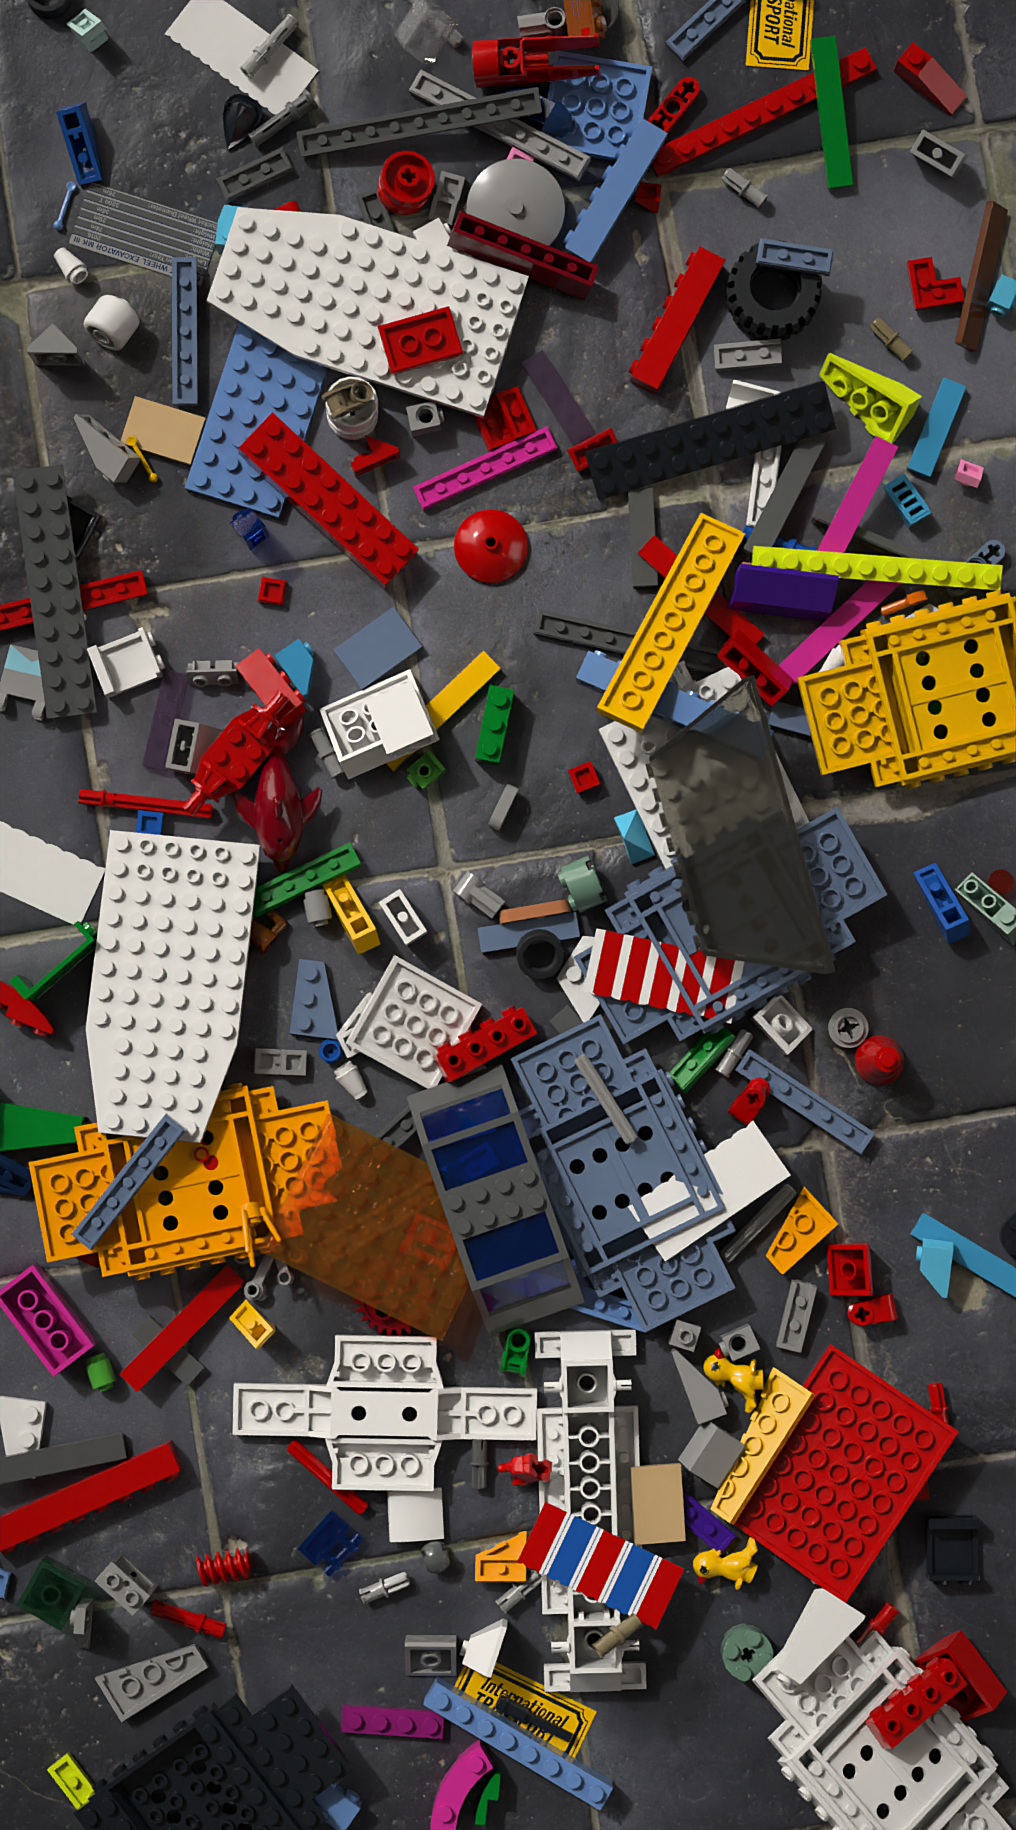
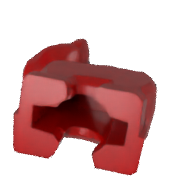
M529 1453L525 1456H515L510 1462L498 1465L497 1469L501 1473L510 1472L514 1476L513 1486H528L536 1481L549 1482L552 1462L547 1459L537 1461L538 1456Z

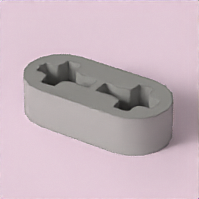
M510 784L506 785L491 816L488 827L497 831L501 829L518 793V788Z

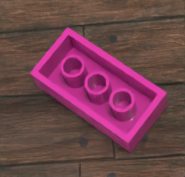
M39 1263L33 1264L0 1289V1307L53 1377L98 1344L97 1340Z

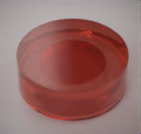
M1003 869L992 872L987 879V885L999 895L1008 893L1014 883L1012 875Z

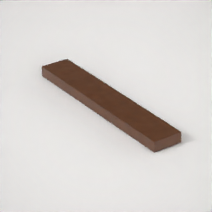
M987 201L955 340V344L969 352L977 351L1008 213L1007 209L995 201Z

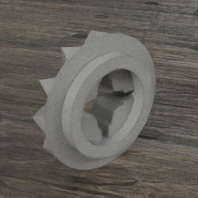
M840 1009L832 1015L828 1023L829 1036L835 1044L841 1047H856L867 1037L868 1022L865 1016L856 1009ZM844 1017L849 1024H858V1026L851 1030L852 1039L847 1032H838V1030L844 1027Z

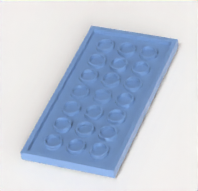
M239 322L185 489L280 519L286 498L238 454V447L272 412L305 442L329 368L290 355L283 348L274 345L262 335L253 332Z

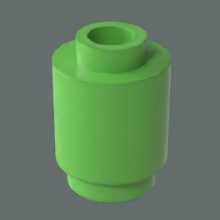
M105 1353L85 1359L87 1363L85 1368L93 1389L98 1388L99 1392L114 1387L112 1382L117 1379L110 1359L106 1358Z

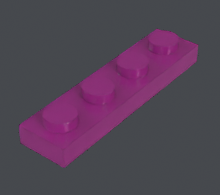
M343 1704L341 1732L443 1739L444 1717L433 1710Z

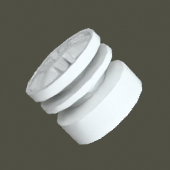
M359 377L342 378L335 382L329 391L365 380ZM373 387L372 398L361 409L356 410L354 416H351L349 413L341 418L332 420V412L326 402L327 420L330 428L336 435L344 439L357 440L364 438L365 435L373 431L378 420V398ZM355 392V395L359 399H362L361 395L358 392Z

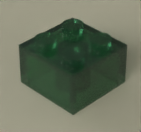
M46 1555L40 1561L16 1606L61 1631L70 1618L71 1611L75 1609L90 1579Z

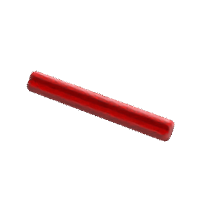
M293 1440L286 1449L287 1452L355 1513L361 1515L367 1509L368 1503L353 1490L332 1489V1471L300 1442Z

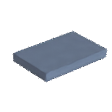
M392 607L337 646L333 651L361 690H364L423 647L396 609Z

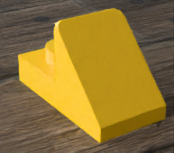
M245 1300L229 1317L257 1350L275 1332V1325L264 1318L248 1300Z

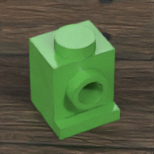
M429 750L407 769L409 775L406 778L415 789L420 786L424 790L442 776L446 769ZM427 767L429 769L428 774L421 775L419 773L420 768Z

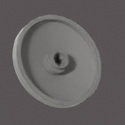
M506 159L486 168L474 181L467 199V214L550 246L562 228L565 203L558 182L544 167L525 159Z

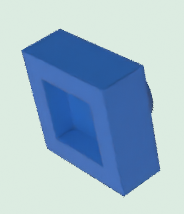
M138 810L136 833L162 835L164 813Z

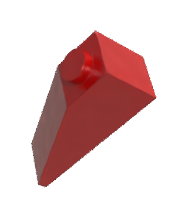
M914 42L911 43L897 61L894 72L950 116L953 115L967 97L937 61Z

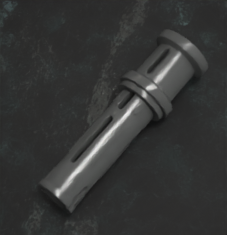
M305 89L300 97L293 102L288 101L284 110L266 121L252 133H249L248 137L257 148L291 122L301 121L303 115L312 109L316 110L318 105L311 94Z

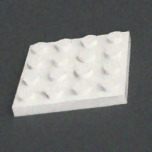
M394 955L346 1044L429 1089L437 1086L442 1078V1074L432 1055L437 1053L436 1048L448 1041L451 1045L459 1041L457 1036L468 1031L482 1004Z

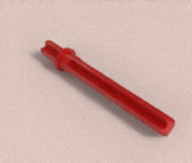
M80 789L79 804L100 806V809L111 807L194 817L189 813V810L186 811L182 807L186 801L106 792V789H102V791ZM204 803L195 817L210 819L213 815V805Z

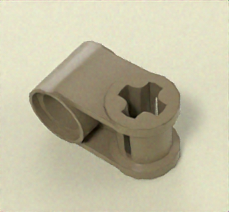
M361 380L343 387L334 388L324 393L321 397L323 400H326L332 412L331 418L335 420L361 409L372 398L373 390L370 384ZM355 392H358L361 395L362 399H359L355 395Z

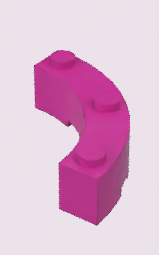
M481 1739L462 1752L443 1777L434 1800L430 1830H456L459 1811L468 1792L485 1773L493 1769V1759Z

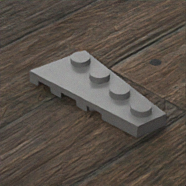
M193 1644L96 1676L95 1680L118 1718L123 1722L208 1668L209 1664L198 1646Z

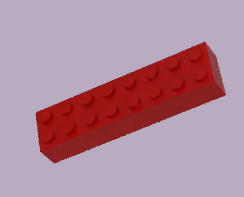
M273 412L238 447V454L383 589L418 554L419 548Z

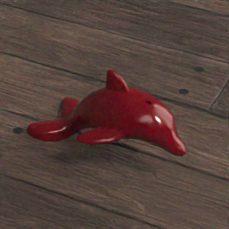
M303 715L284 729L282 727L277 729L273 751L263 764L255 802L237 791L232 794L235 810L245 823L256 830L264 854L273 861L275 868L280 873H284L287 870L290 859L297 853L303 827L314 818L322 799V789L319 787L303 799L300 798L285 757V753L299 741L303 734L305 724ZM267 727L266 731L264 732V734L262 735L263 738L265 737L267 731L269 730L268 727Z

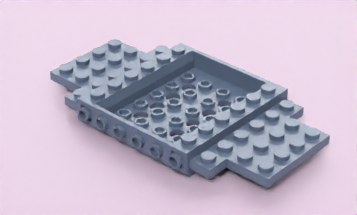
M838 807L824 813L795 831L791 829L781 810L758 822L757 818L751 820L748 816L737 822L738 828L729 832L725 829L714 836L716 840L707 845L704 841L693 847L694 853L685 857L681 854L672 859L670 867L663 870L660 866L648 873L650 878L642 883L640 879H637L626 886L628 890L624 892L626 898L605 909L617 931L616 933L652 941L694 1015L692 1016L686 1012H674L668 1008H655L649 1004H636L630 1000L622 1001L612 996L603 997L595 994L623 1044L666 1020L670 1023L679 1041L701 1029L704 1034L708 1031L710 1034H714L724 1028L722 1023L731 1018L732 1022L739 1020L746 1015L745 1010L751 1007L756 1010L768 1003L766 1000L768 997L774 994L776 997H779L790 990L788 986L797 982L800 985L811 979L810 974L819 969L820 972L829 969L833 966L832 961L836 960L834 954L856 942L844 919L886 896L887 893ZM731 873H736L741 878V883L736 888H730L726 883V878ZM744 895H749L753 899V906L749 910H743L739 906V899ZM692 898L696 901L697 908L694 912L686 913L682 909V903L685 899ZM756 917H761L766 922V927L761 932H756L751 927V922ZM700 920H704L709 924V931L705 935H699L695 932V924ZM769 939H774L778 943V950L773 954H769L764 950V943ZM658 942L678 946L707 998L693 1005ZM712 942H717L722 947L720 955L743 959L745 962L741 979L711 995L689 955L698 950L707 952L708 945ZM593 946L574 956L585 978ZM739 986V989L735 991L737 999L734 1006L723 1008V1004L720 1001H715L713 1009L717 1014L716 1016L708 1019L705 1016L699 1015L697 1009Z
M601 1014L511 1058L532 1102L531 1105L519 1110V1114L555 1218L563 1235L562 1238L566 1249H570L574 1259L570 1260L576 1274L581 1272L583 1277L589 1276L598 1297L600 1298L622 1287L645 1333L735 1289L713 1243L736 1231L730 1218L717 1225L667 1261H664L653 1243L724 1209L718 1194H724L704 1156L708 1151L703 1141H697L693 1132L697 1131L691 1117L686 1119L682 1111L686 1106L680 1094L674 1095L671 1087L675 1084L669 1072L663 1073L662 1069L657 1071L646 1049L623 1059ZM582 1054L587 1055L637 1135V1139L630 1143V1148L625 1152H620L616 1149L615 1142L621 1135L575 1063V1059ZM642 1126H649L653 1131V1136L648 1141H643L638 1137V1130ZM519 1138L517 1139L519 1145L515 1146V1149L520 1159H526L527 1161ZM597 1148H603L607 1152V1159L603 1163L595 1162L592 1157L594 1150ZM575 1159L582 1160L585 1165V1169L581 1174H574L570 1170V1163ZM666 1171L672 1172L675 1175V1181L685 1184L690 1197L649 1216L641 1196L638 1194V1186L641 1183H649L654 1191L657 1186L662 1184L660 1181L661 1175ZM691 1186L698 1187L697 1193L700 1196L706 1195L707 1190L711 1191L718 1206L704 1212ZM626 1194L629 1197V1206L633 1205L640 1219L639 1222L628 1207L620 1209L615 1205L617 1195ZM692 1201L694 1202L699 1213L698 1216L649 1239L641 1227ZM596 1205H603L607 1209V1215L602 1220H597L592 1215V1210Z

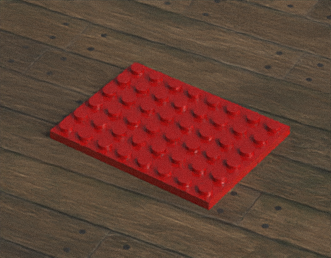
M830 1344L803 1384L804 1388L816 1396L734 1525L823 1589L847 1603L959 1431Z

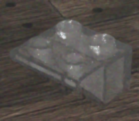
M415 0L394 35L402 47L421 63L433 64L459 21L433 0Z

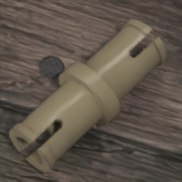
M632 1613L616 1627L614 1625L610 1627V1632L596 1643H593L592 1646L596 1653L603 1658L619 1644L622 1646L626 1643L625 1639L639 1628H642L643 1625L639 1618Z

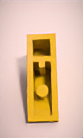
M346 875L322 885L357 954L360 955L380 945L376 928Z

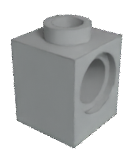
M434 401L406 407L412 437L441 431L440 423L444 422L441 407H436ZM423 414H430L433 417L429 423H422L419 420Z
M675 1317L668 1343L694 1352L701 1330L700 1325Z
M748 1323L721 1335L723 1341L719 1343L724 1357L729 1356L732 1361L760 1349ZM735 1337H742L744 1339V1346L740 1350H734L731 1347V1342Z

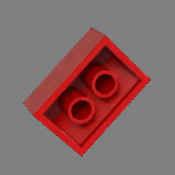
M962 1630L943 1637L913 1661L917 1667L925 1671L927 1669L926 1664L936 1657L950 1658L967 1682V1685L946 1704L958 1711L961 1716L959 1719L962 1722L995 1710L1007 1694L1006 1689Z

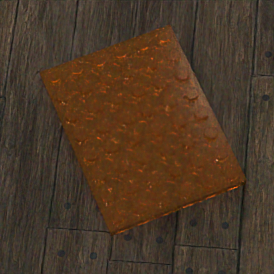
M328 1113L273 1222L281 1237V1242L278 1243L269 1230L259 1251L442 1341L469 1286V1281L428 1163ZM438 1168L445 1191L467 1184V1182ZM495 1229L463 1240L474 1274L494 1235Z

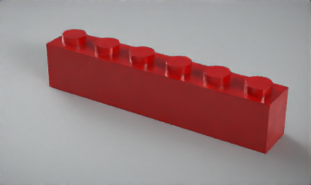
M700 246L696 253L691 252L685 264L688 266L685 274H679L674 284V287L677 288L674 295L669 294L663 305V308L666 310L662 318L657 316L651 330L654 333L651 339L646 337L640 348V351L643 352L639 361L637 359L633 361L628 371L631 373V383L655 395L658 393L722 272L726 259Z

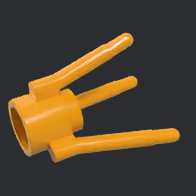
M249 1202L239 1206V1212L242 1219L245 1252L249 1255L250 1266L254 1267L255 1259L250 1227L260 1224V1219L263 1218L278 1243L281 1242V1237L270 1220L266 1207H259L258 1202Z

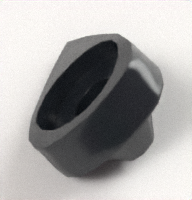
M233 94L225 102L223 127L228 151L248 138V134L256 130L262 123V106L250 96Z

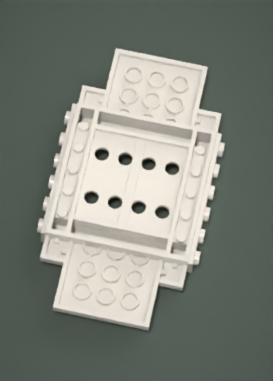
M872 1631L858 1646L848 1636L801 1685L791 1684L790 1687L778 1681L776 1679L778 1675L771 1671L782 1650L752 1679L754 1684L785 1719L768 1737L769 1741L782 1755L777 1761L782 1766V1774L789 1781H794L798 1785L799 1794L806 1801H811L816 1807L815 1813L823 1821H828L833 1827L832 1830H1012L993 1807L1009 1787L995 1771L998 1764L993 1759L994 1755L991 1750L978 1742L975 1731L962 1723L959 1719L961 1716L955 1708L945 1703L893 1749L882 1748L865 1724V1721L870 1718L869 1713L874 1708L880 1705L884 1706L890 1701L888 1697L898 1689H904L908 1685L907 1681L913 1675L924 1672L921 1668L913 1665L910 1661L911 1656L902 1647H890L877 1631ZM865 1745H869L873 1750V1756L868 1761L863 1760L860 1754L862 1747ZM934 1748L938 1749L941 1753V1759L937 1764H933L929 1760V1752ZM848 1763H851L856 1771L851 1779H847L843 1775V1768ZM919 1766L924 1772V1777L920 1782H915L911 1774L912 1770ZM898 1785H903L907 1792L906 1797L901 1801L897 1800L894 1795V1790ZM882 1803H885L889 1808V1815L885 1819H880L877 1815V1807Z

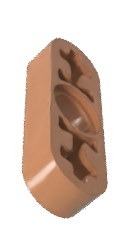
M565 899L502 910L498 914L500 924L572 911L569 900Z

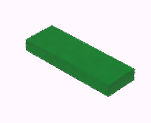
M725 1027L714 1034H710L709 1031L705 1033L670 1071L669 1074L674 1084L687 1093L736 1037Z

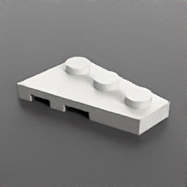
M0 1396V1425L6 1455L41 1448L47 1402Z

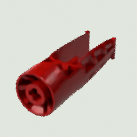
M595 32L594 36L547 35L546 37L526 36L474 40L472 58L476 88L530 85L531 83L542 82L552 83L589 76H597L600 79L602 76L599 65L549 66L548 52L600 46L599 34Z

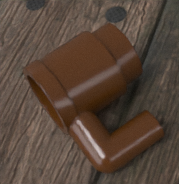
M273 909L266 915L275 924L271 930L262 922H258L254 918L252 919L250 944L262 955L273 945L281 932L287 927V921Z

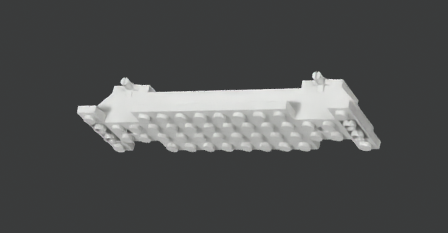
M636 1330L535 1332V1358H561V1377L559 1382H544V1387H552L544 1388V1393L560 1392L562 1407L537 1408L538 1461L547 1459L552 1462L549 1482L539 1481L540 1512L544 1503L547 1502L634 1544L630 1467L640 1466L638 1405L614 1406L616 1391H631V1379H615L612 1356L636 1355ZM583 1376L593 1378L594 1384L591 1388L584 1389L580 1386L579 1382ZM541 1574L542 1614H568L567 1642H551V1652H567L569 1663L544 1664L545 1692L646 1689V1662H622L621 1660L624 1651H639V1639L626 1640V1643L622 1646L619 1644L603 1658L596 1653L592 1644L587 1641V1637L590 1634L597 1633L602 1638L610 1632V1627L619 1625L620 1612L616 1608L608 1607L605 1603L597 1602L593 1597L585 1596L581 1591L578 1592L570 1586L562 1585L559 1580H552L547 1575Z

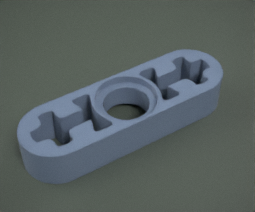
M990 540L969 558L966 563L977 562L979 564L988 563L996 565L1004 557L1005 547L998 540ZM988 547L991 549L996 547L998 549L996 553L998 557L993 555L985 562L983 558L990 551ZM945 586L946 592L955 598L963 596L970 589L961 587V591L960 589L953 590L952 587Z

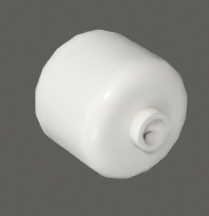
M112 295L101 296L84 320V327L89 336L101 346L114 351L121 350L139 325L138 315L126 300Z

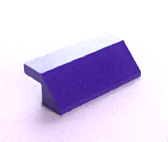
M740 564L735 573V588L729 600V610L826 621L832 612L839 576Z

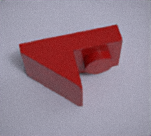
M365 435L371 454L362 453L356 456L350 465L355 477L400 458V452L396 446Z

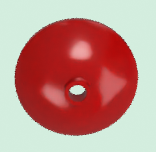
M487 509L470 515L462 522L455 535L454 553L460 568L469 577L479 582L499 583L508 580L521 569L527 557L528 541L522 525L513 516L500 510ZM493 539L496 543L493 547H489L486 545L487 540Z

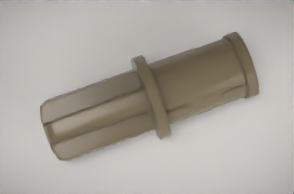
M877 318L871 324L870 329L885 343L884 346H888L902 361L908 358L914 351L899 336L900 333L898 331L895 332L883 319Z

